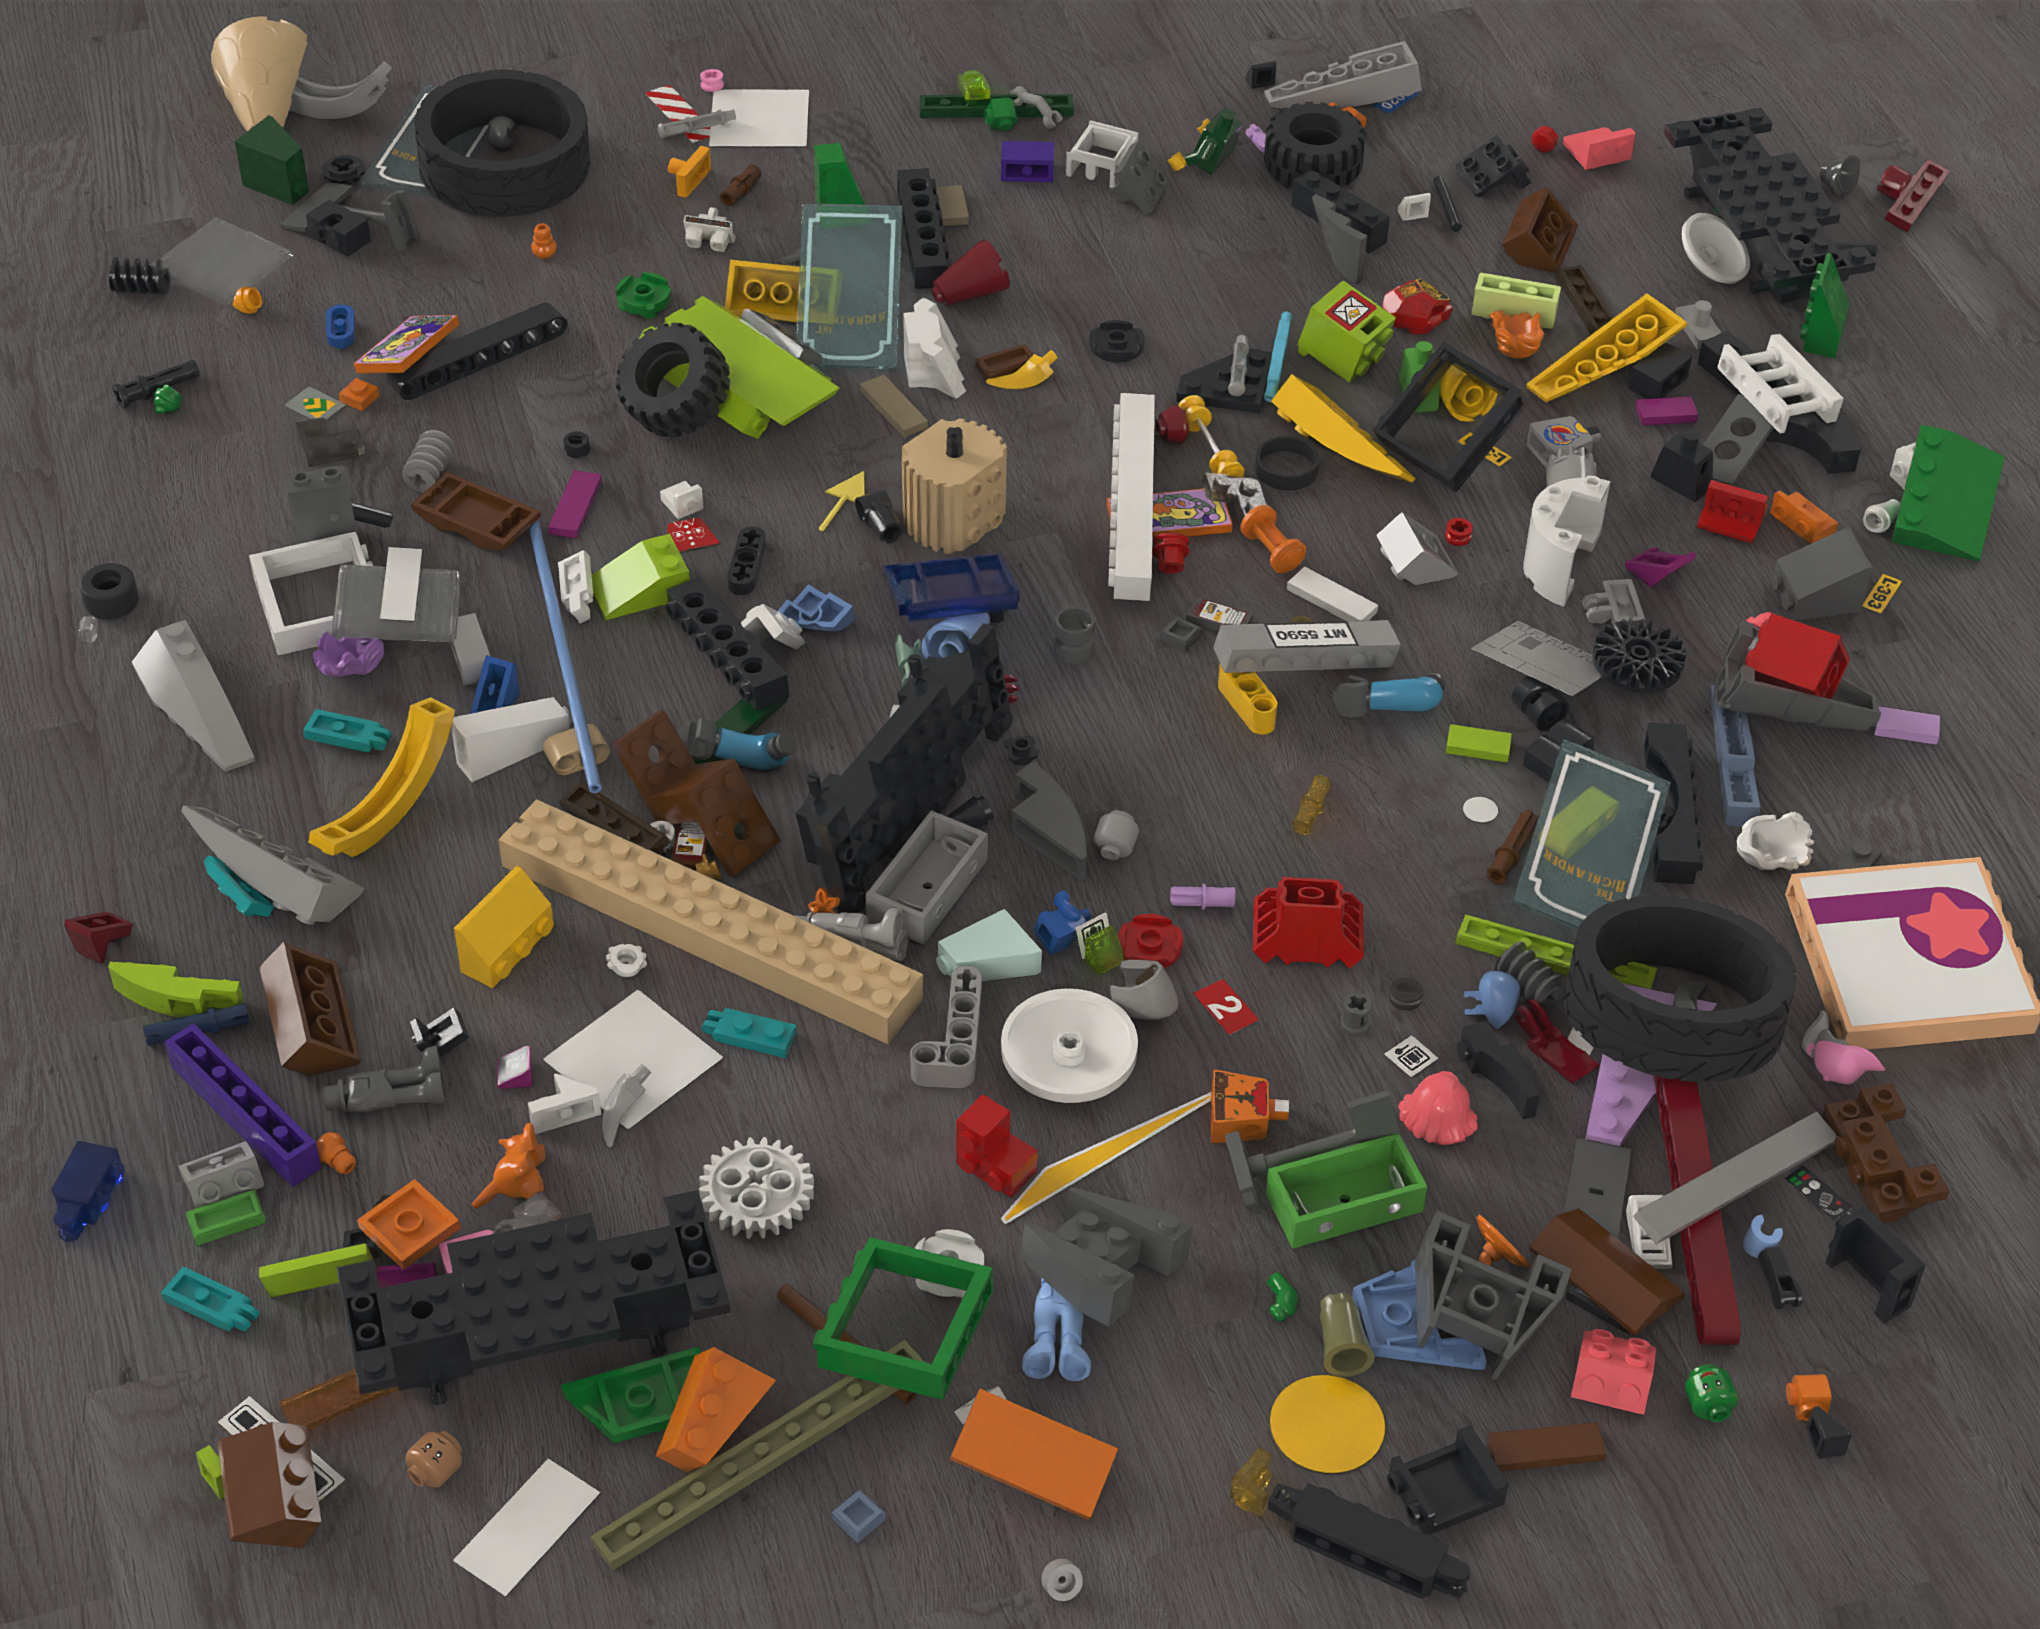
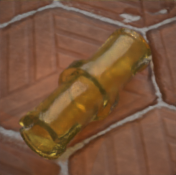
M1322 775L1313 777L1307 794L1301 797L1299 801L1300 809L1291 825L1297 833L1309 834L1316 817L1323 812L1325 807L1324 800L1332 787V783H1329L1330 780Z

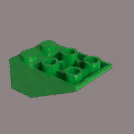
M1827 253L1824 264L1818 263L1800 339L1805 340L1803 352L1835 358L1850 304L1832 254Z

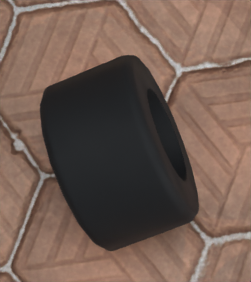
M99 564L84 573L80 580V591L85 609L89 614L97 618L114 619L122 617L131 612L139 601L134 574L128 567L122 564Z

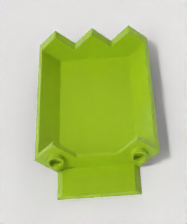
M702 296L695 300L696 305L685 311L681 308L665 318L666 322L663 324L667 323L669 326H671V323L676 322L696 327L723 353L726 358L725 362L729 365L730 374L727 377L730 379L729 390H725L727 397L724 404L721 403L719 405L720 411L717 413V416L746 435L759 439L766 430L770 418L785 426L836 395L840 388L831 382L830 377L809 363L797 359L754 326L709 298ZM650 326V327H648L647 329L643 330V332H645V331H647L648 329H651V328H652L653 330H656L657 327L655 328V327H653V326ZM689 363L673 368L663 378L678 388L688 374Z

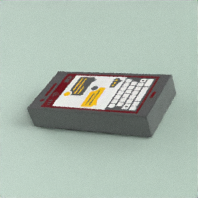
M1197 596L1186 615V621L1219 632L1221 625L1251 624L1253 612Z

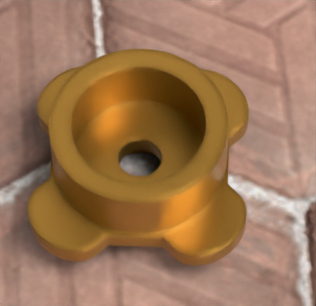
M702 854L704 861L695 864L697 872L716 881L721 879L722 874L715 860L709 862L707 855Z

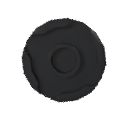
M1111 320L1101 323L1100 327L1096 330L1095 327L1091 330L1089 346L1091 352L1100 359L1117 363L1127 362L1137 358L1143 352L1145 337L1141 329L1133 328L1132 323Z

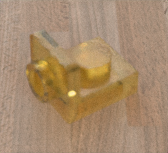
M1261 1447L1254 1452L1233 1476L1230 1497L1234 1499L1241 1509L1251 1511L1258 1517H1261L1266 1510L1268 1493L1263 1489L1272 1476V1472L1269 1471L1272 1455Z

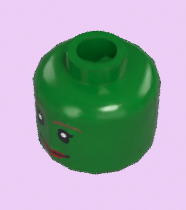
M1713 1364L1701 1365L1691 1371L1689 1378L1685 1382L1684 1390L1695 1416L1703 1420H1710L1711 1422L1724 1421L1731 1416V1412L1738 1405L1739 1396L1731 1376L1727 1370Z

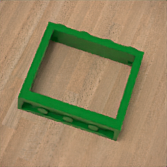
M869 1237L863 1251L858 1250L856 1253L850 1277L845 1276L842 1281L840 1297L837 1303H831L828 1309L827 1322L823 1330L819 1329L815 1335L813 1348L817 1349L818 1368L944 1400L993 1294V1268ZM875 1268L966 1291L932 1364L840 1340Z

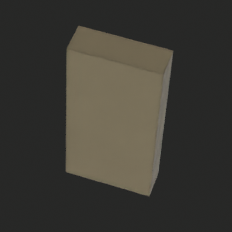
M962 185L936 187V194L939 197V210L942 212V226L969 224V215Z

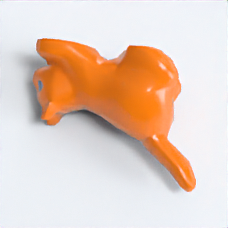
M532 1123L525 1124L522 1134L499 1140V1143L506 1149L505 1156L495 1168L493 1181L472 1202L473 1208L477 1209L488 1204L499 1193L511 1199L526 1198L527 1200H533L543 1192L544 1183L536 1167L545 1160V1148L543 1144L537 1142Z

